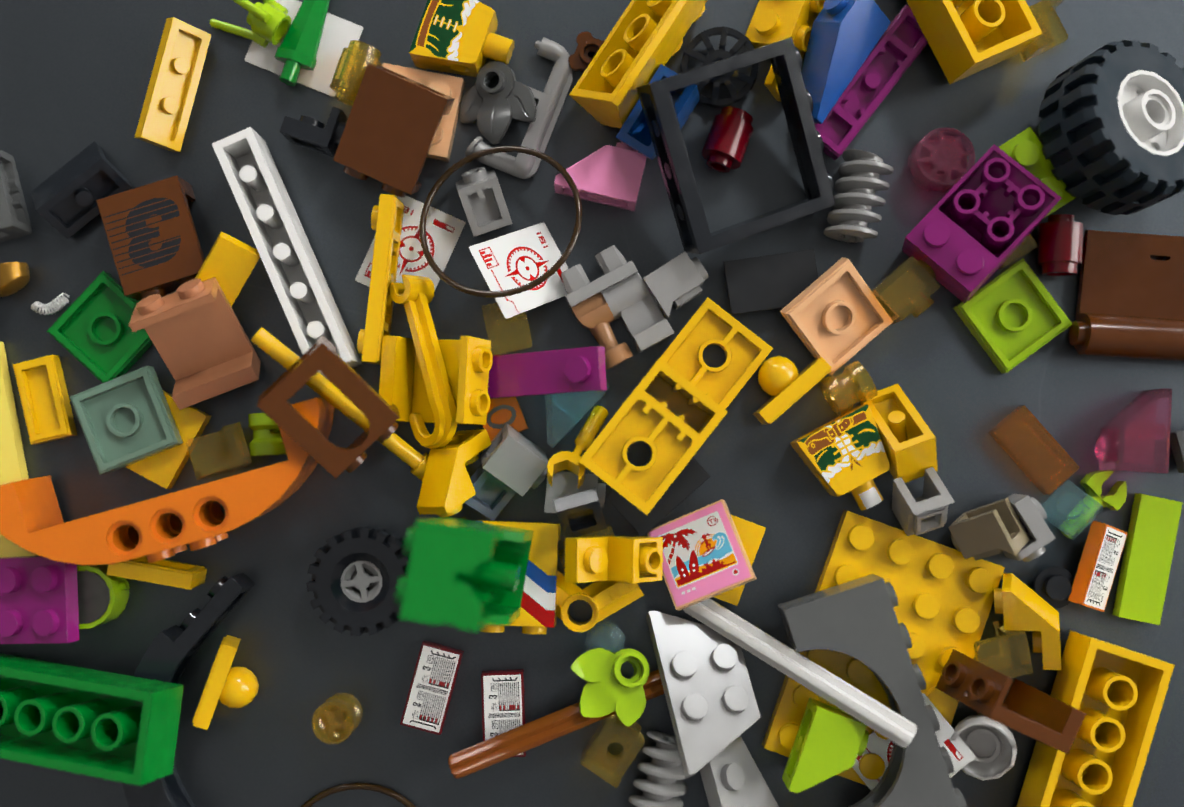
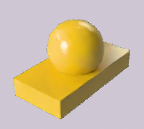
M774 356L765 360L759 368L758 382L762 390L772 397L755 411L753 415L762 425L773 423L831 372V366L823 357L813 360L798 373L794 362L786 357Z
M230 635L223 638L192 720L194 727L208 730L219 700L229 708H241L247 706L256 697L259 684L255 674L246 667L231 668L241 641L240 638Z

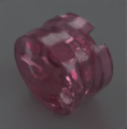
M943 127L932 130L913 147L909 154L908 169H910L914 177L912 180L917 186L929 192H945L953 188L974 166L975 151L973 144L964 133L957 129Z

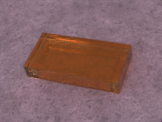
M1025 405L1018 406L989 432L1044 495H1050L1080 468Z

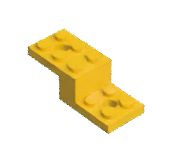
M707 297L578 461L639 510L648 515L728 413L726 408L773 348ZM708 345H718L724 350L725 362L722 366L713 368L705 364L702 356L705 347ZM635 441L647 443L652 451L650 461L641 467L632 465L627 458V449Z

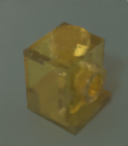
M615 715L605 718L581 752V764L617 788L621 778L645 744L644 735L640 733L642 727L637 722L626 727ZM613 742L620 743L623 746V751L618 755H613L607 750L608 746Z

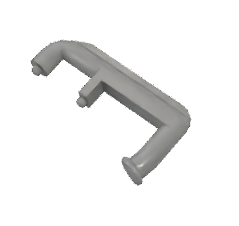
M543 37L542 41L535 42L534 47L538 49L537 55L555 62L543 92L529 87L534 94L537 104L536 121L529 124L521 147L545 153L571 88L573 76L569 65L570 55L566 49L557 42ZM478 136L469 145L465 155L469 156L475 152L492 147L482 142L483 138ZM504 152L476 159L485 165L521 179H528L534 176L542 161L540 158L524 153H518L517 157H514Z

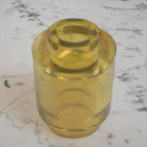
M351 40L348 48H343L330 84V88L336 92L335 98L353 106L367 65L378 64L382 66V63L379 61L382 53L378 49L356 40Z

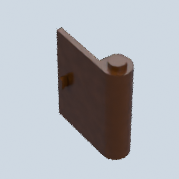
M1085 230L1076 318L1069 330V342L1072 346H1075L1077 353L1080 355L1184 362L1183 236Z

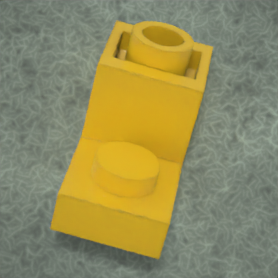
M486 429L457 431L446 446L430 449L417 502V510L420 515H439L441 518L450 517L463 509L462 504L476 494L466 466L479 459L478 453L492 444Z
M587 536L565 538V582L586 583L609 580L642 583L662 580L663 537Z
M1003 573L1002 589L994 588L995 614H1003L1004 630L1032 631L1033 653H1042L1043 670H1061L1059 612L1013 573Z

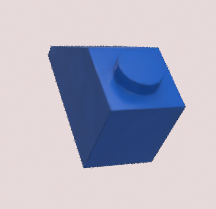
M660 64L649 83L676 75L677 73ZM696 84L670 91L680 129H682L700 100ZM639 99L616 135V139L653 160L656 157V153Z

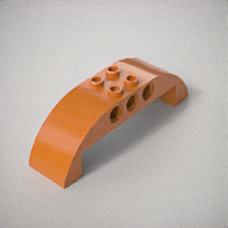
M322 397L291 404L327 439L329 438L333 425L334 406ZM279 427L288 457L287 461L66 523L63 521L50 475L0 485V534L31 553L58 562L78 565L113 564L146 556L148 563H152L187 550V544H189L190 550L194 551L229 538L228 531L263 516L279 507L291 497L311 475L318 462ZM220 504L225 509V515L221 511Z

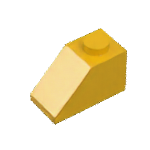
M898 383L859 397L860 404H868L872 411L890 464L889 471L894 479L901 477L904 483L923 477L927 468L933 467L936 472L938 471L936 437Z

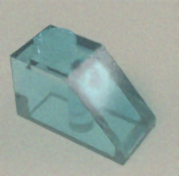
M606 382L607 390L545 395L547 444L555 449L611 389V386Z

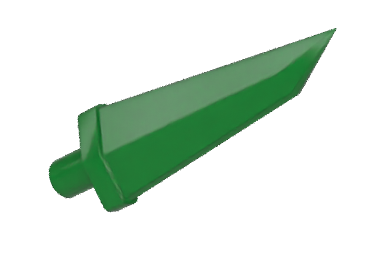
M330 0L303 1L274 56L276 60L285 63L279 78L282 83L295 86L301 69L314 71Z

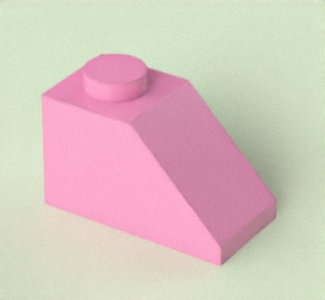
M623 142L616 143V147L611 145L603 146L567 168L566 171L575 182L580 199L635 211L647 157ZM561 173L557 174L554 181L555 193L574 197L565 178Z

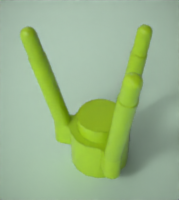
M232 0L248 11L246 21L251 25V30L216 19H211L209 22L214 28L253 40L265 48L269 42L273 45H278L285 38L291 26V17L287 15L288 9L275 0H262L264 4L261 2L253 4L249 0Z

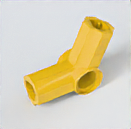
M557 570L555 615L563 621L568 629L574 632H585L590 630L596 623L643 597L644 594L638 583L609 580L596 581L584 588H580L575 583L565 582V575ZM576 600L588 602L593 611L591 618L585 622L573 620L569 613L570 604Z

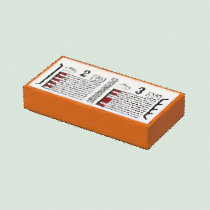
M1097 521L1091 523L1068 601L1104 612L1126 542L1127 532Z

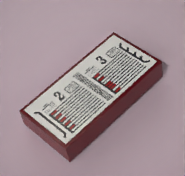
M425 640L422 642L400 725L441 735L464 651Z
M524 669L482 671L483 741L526 724ZM527 751L513 757H526Z

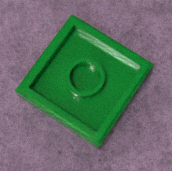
M105 271L99 274L46 331L102 383L125 375L153 345L144 328L132 332L129 327L133 311L139 301L126 297L121 283Z

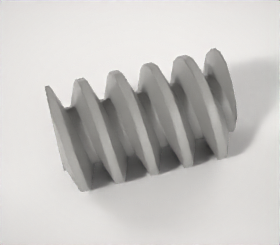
M856 149L845 150L842 153V157L846 162L842 163L838 169L839 175L842 178L838 179L834 186L836 192L839 193L833 196L835 205L832 207L835 210L830 211L827 215V221L832 226L825 228L823 233L834 240L858 243L863 242L864 239L877 238L878 236L877 231L867 226L868 223L880 222L882 216L871 211L872 207L885 205V199L875 195L876 191L888 190L890 185L879 179V176L890 175L894 169L892 166L883 163V159L874 153Z
M648 731L646 735L657 743L656 746H643L642 752L651 757L652 761L651 763H638V769L648 776L647 779H634L633 785L643 791L642 796H629V802L636 807H683V801L679 796L687 793L688 786L683 779L688 778H685L676 738L667 733Z

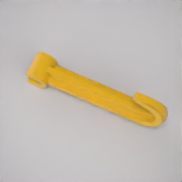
M403 274V283H390V296L395 303L404 304L435 428L433 433L430 434L420 413L410 414L409 422L415 439L422 446L435 449L446 446L452 440L458 424L456 423V405L428 305L432 302L435 289L429 277Z

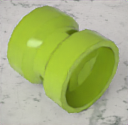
M265 413L248 414V427L253 431V440L249 443V455H285L286 450L279 426Z

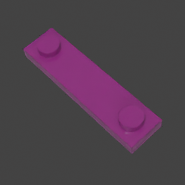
M907 4L892 20L823 123H814L816 130L823 139V152L834 161L844 152L928 43Z
M602 346L492 356L493 362L489 371L488 384L490 399L607 390L605 347Z

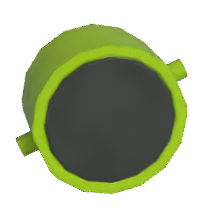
M108 564L77 566L79 629L93 628L108 623L117 618L127 606L130 597L129 583L126 578L106 575Z

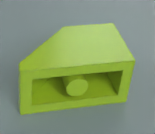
M809 698L782 776L787 789L798 794L852 768L857 755L862 756L867 747L869 733L866 731L867 725L837 707Z

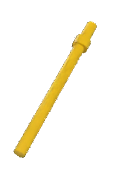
M262 327L250 340L286 369L300 358ZM319 372L306 383L308 387L364 431L369 427L368 419ZM395 433L381 443L411 467L410 473L423 481L429 456L427 453L420 454Z

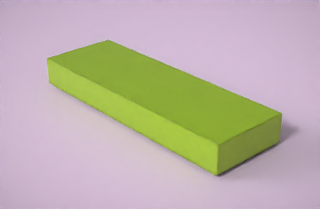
M1135 493L1112 615L1160 625L1183 502Z

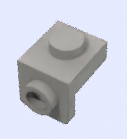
M1011 494L1008 496V499L1030 540L1016 556L1003 551V554L1009 559L1028 562L1041 556L1046 551L1044 546L1056 538L1044 521L1047 518L1044 508L1035 498H1030L1029 495Z

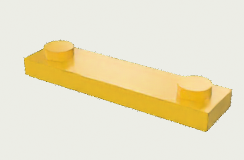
M380 194L379 206L374 205L371 213L372 230H376L370 288L365 329H360L357 339V350L359 354H362L361 361L381 365L382 336H390L394 301L390 296L389 289L390 283L396 282L404 213L403 203L395 195Z

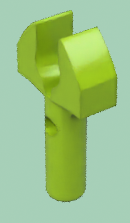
M1102 470L1087 473L1079 482L1086 489V498L1060 527L1061 533L1069 539H1074L1100 508L1107 507L1110 510L1118 511L1126 502V481H1117L1108 494L1101 495L1103 482L1114 471Z

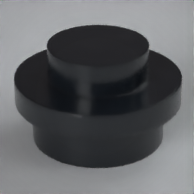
M1047 566L1035 575L1032 589L1052 607L1062 608L1070 603L1068 598L1071 594L1074 577L1065 568Z

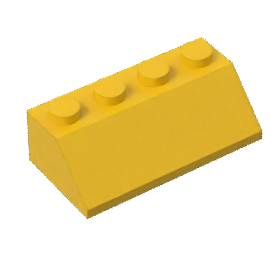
M631 0L569 96L600 124L621 128L639 100L637 87L649 84L660 64L665 66L670 57L681 48L683 37L691 25L702 16L708 0Z

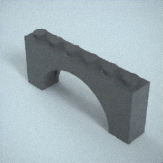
M871 574L777 605L790 646L799 653L816 649L832 650L860 660L880 682L888 698L891 710L917 726V732L909 746L902 748L898 744L893 743L888 767L877 786L862 800L849 807H967L960 790L953 788L949 773L954 772L953 763L946 748L939 746L935 734L936 731L940 730L939 721L932 706H926L921 692V690L926 689L925 679L917 664L912 665L907 650L912 647V641L905 624L898 623L894 607L898 606V599L892 584L889 581L885 582L882 577Z

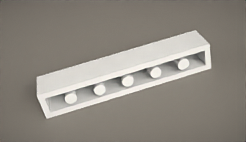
M249 127L212 143L302 354L324 335L336 347V353L351 368L362 364L265 140L253 128Z

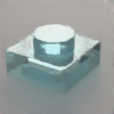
M1069 479L1042 505L1047 514L1046 519L1072 540L1103 511V505Z

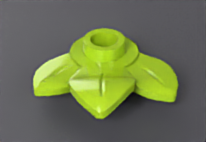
M595 648L581 654L574 660L571 670L587 682L582 689L579 701L580 714L583 717L599 718L615 711L618 719L626 727L631 726L641 717L647 702L643 686L647 682L650 672L648 661L641 652L627 648L612 653L603 648ZM625 662L630 663L634 668V673L629 679L621 674V666Z

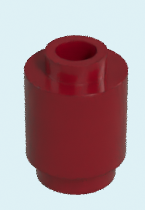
M728 106L722 109L721 114L715 116L701 152L702 156L707 160L706 164L710 168L727 173L730 169H737L741 166L754 131L752 127L753 117L748 112Z
M1070 214L1048 216V222L1039 224L1038 265L1042 266V275H1077L1078 265L1082 264L1083 223L1075 222V216Z

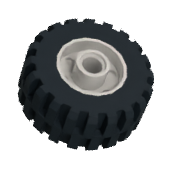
M1122 40L1105 44L1059 74L1056 80L1051 82L1046 89L1044 99L1041 102L1039 117L1043 118V120L1038 125L1039 138H1043L1045 143L1042 148L1046 160L1050 159L1054 167L1051 170L1057 180H1063L1067 185L1065 190L1072 197H1081L1083 199L1082 204L1091 209H1100V212L1106 214H1133L1184 191V68H1179L1175 64L1176 59L1169 53L1158 52L1159 47L1150 43Z

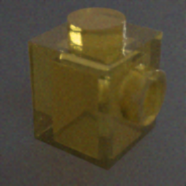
M912 255L871 288V291L893 322L891 324L893 325L904 320L909 314L916 318L935 302L930 296L940 288V285L934 280L936 275L933 269L923 260L919 259L917 261Z

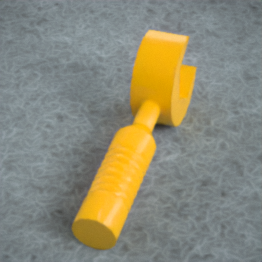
M600 405L594 406L575 439L576 447L573 452L561 451L549 459L547 464V481L551 487L553 474L566 469L578 476V489L583 485L586 467L578 460L581 458V453L592 444L608 416L607 409Z

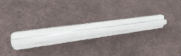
M709 598L683 609L690 616L902 748L909 746L917 732V726L712 599Z

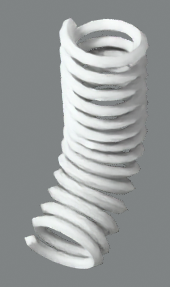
M62 292L50 303L43 304L36 301L31 305V310L40 315H53V313L59 312L63 306L69 303V300L65 297L69 298V296Z

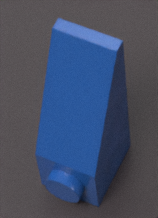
M825 0L823 9L813 22L801 74L805 88L809 91L813 100V110L811 113L814 123H823L891 24L874 0Z

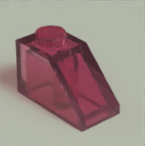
M1172 389L1144 390L1101 428V435L1097 439L1095 446L1096 458L1099 460V470L1169 473Z

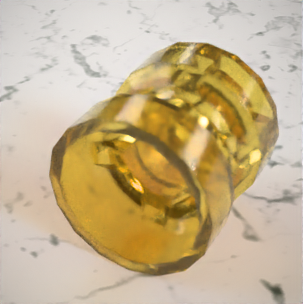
M857 360L845 366L843 373L838 376L829 375L819 381L824 398L839 417L851 411L853 404L858 401L867 402L877 396V389L864 366Z
M336 693L330 696L313 714L312 730L315 736L322 742L330 745L339 744L347 740L361 723L363 716L362 706L351 694Z

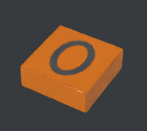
M517 397L490 399L486 425L482 426L487 430L491 441L506 423L518 432L529 429Z

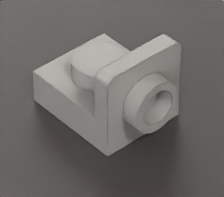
M485 167L474 168L464 172L461 175L462 180L455 182L473 237L513 224L494 169L486 171Z

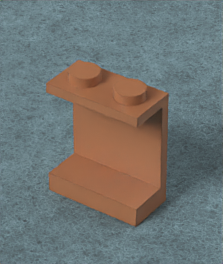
M215 277L203 282L199 278L192 279L180 285L176 290L177 292L161 297L160 294L150 295L136 304L129 327L132 332L143 328L147 332L175 380L172 398L179 410L259 380L261 361Z

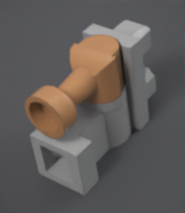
M615 245L595 255V259L604 274L600 278L590 282L581 264L575 265L561 273L562 281L568 294L565 296V300L581 327L591 332L599 346L605 347L606 370L634 356L627 343L618 344L610 326V323L618 318L621 319L638 353L674 334L669 322L662 315L645 282L639 275L633 261L631 260L627 263Z

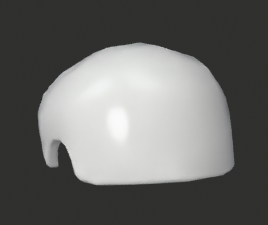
M982 714L970 715L956 725L951 740L955 741L960 736L976 756L973 761L961 769L964 773L983 781L998 779L1014 767L1017 745L1013 733L1007 726L993 721Z

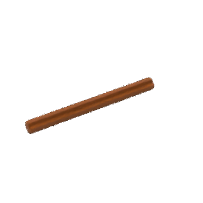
M659 669L649 673L648 680L643 686L646 701L665 694ZM578 702L451 754L448 757L449 768L454 778L460 779L616 713L614 711L599 718L583 717L580 714Z

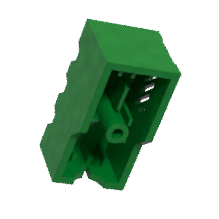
M455 517L429 518V520L417 519L416 527L408 529L404 544V555L410 557L407 576L400 577L396 590L395 603L402 606L399 619L433 625H454L458 629L479 632L488 624L510 625L520 615L534 531Z

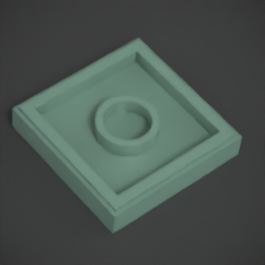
M147 365L70 396L100 475L109 474L183 444L153 366Z

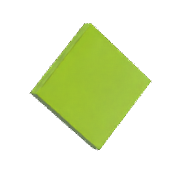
M1024 258L1016 261L979 288L965 304L960 302L953 307L1001 374L1009 372L1072 325V322Z

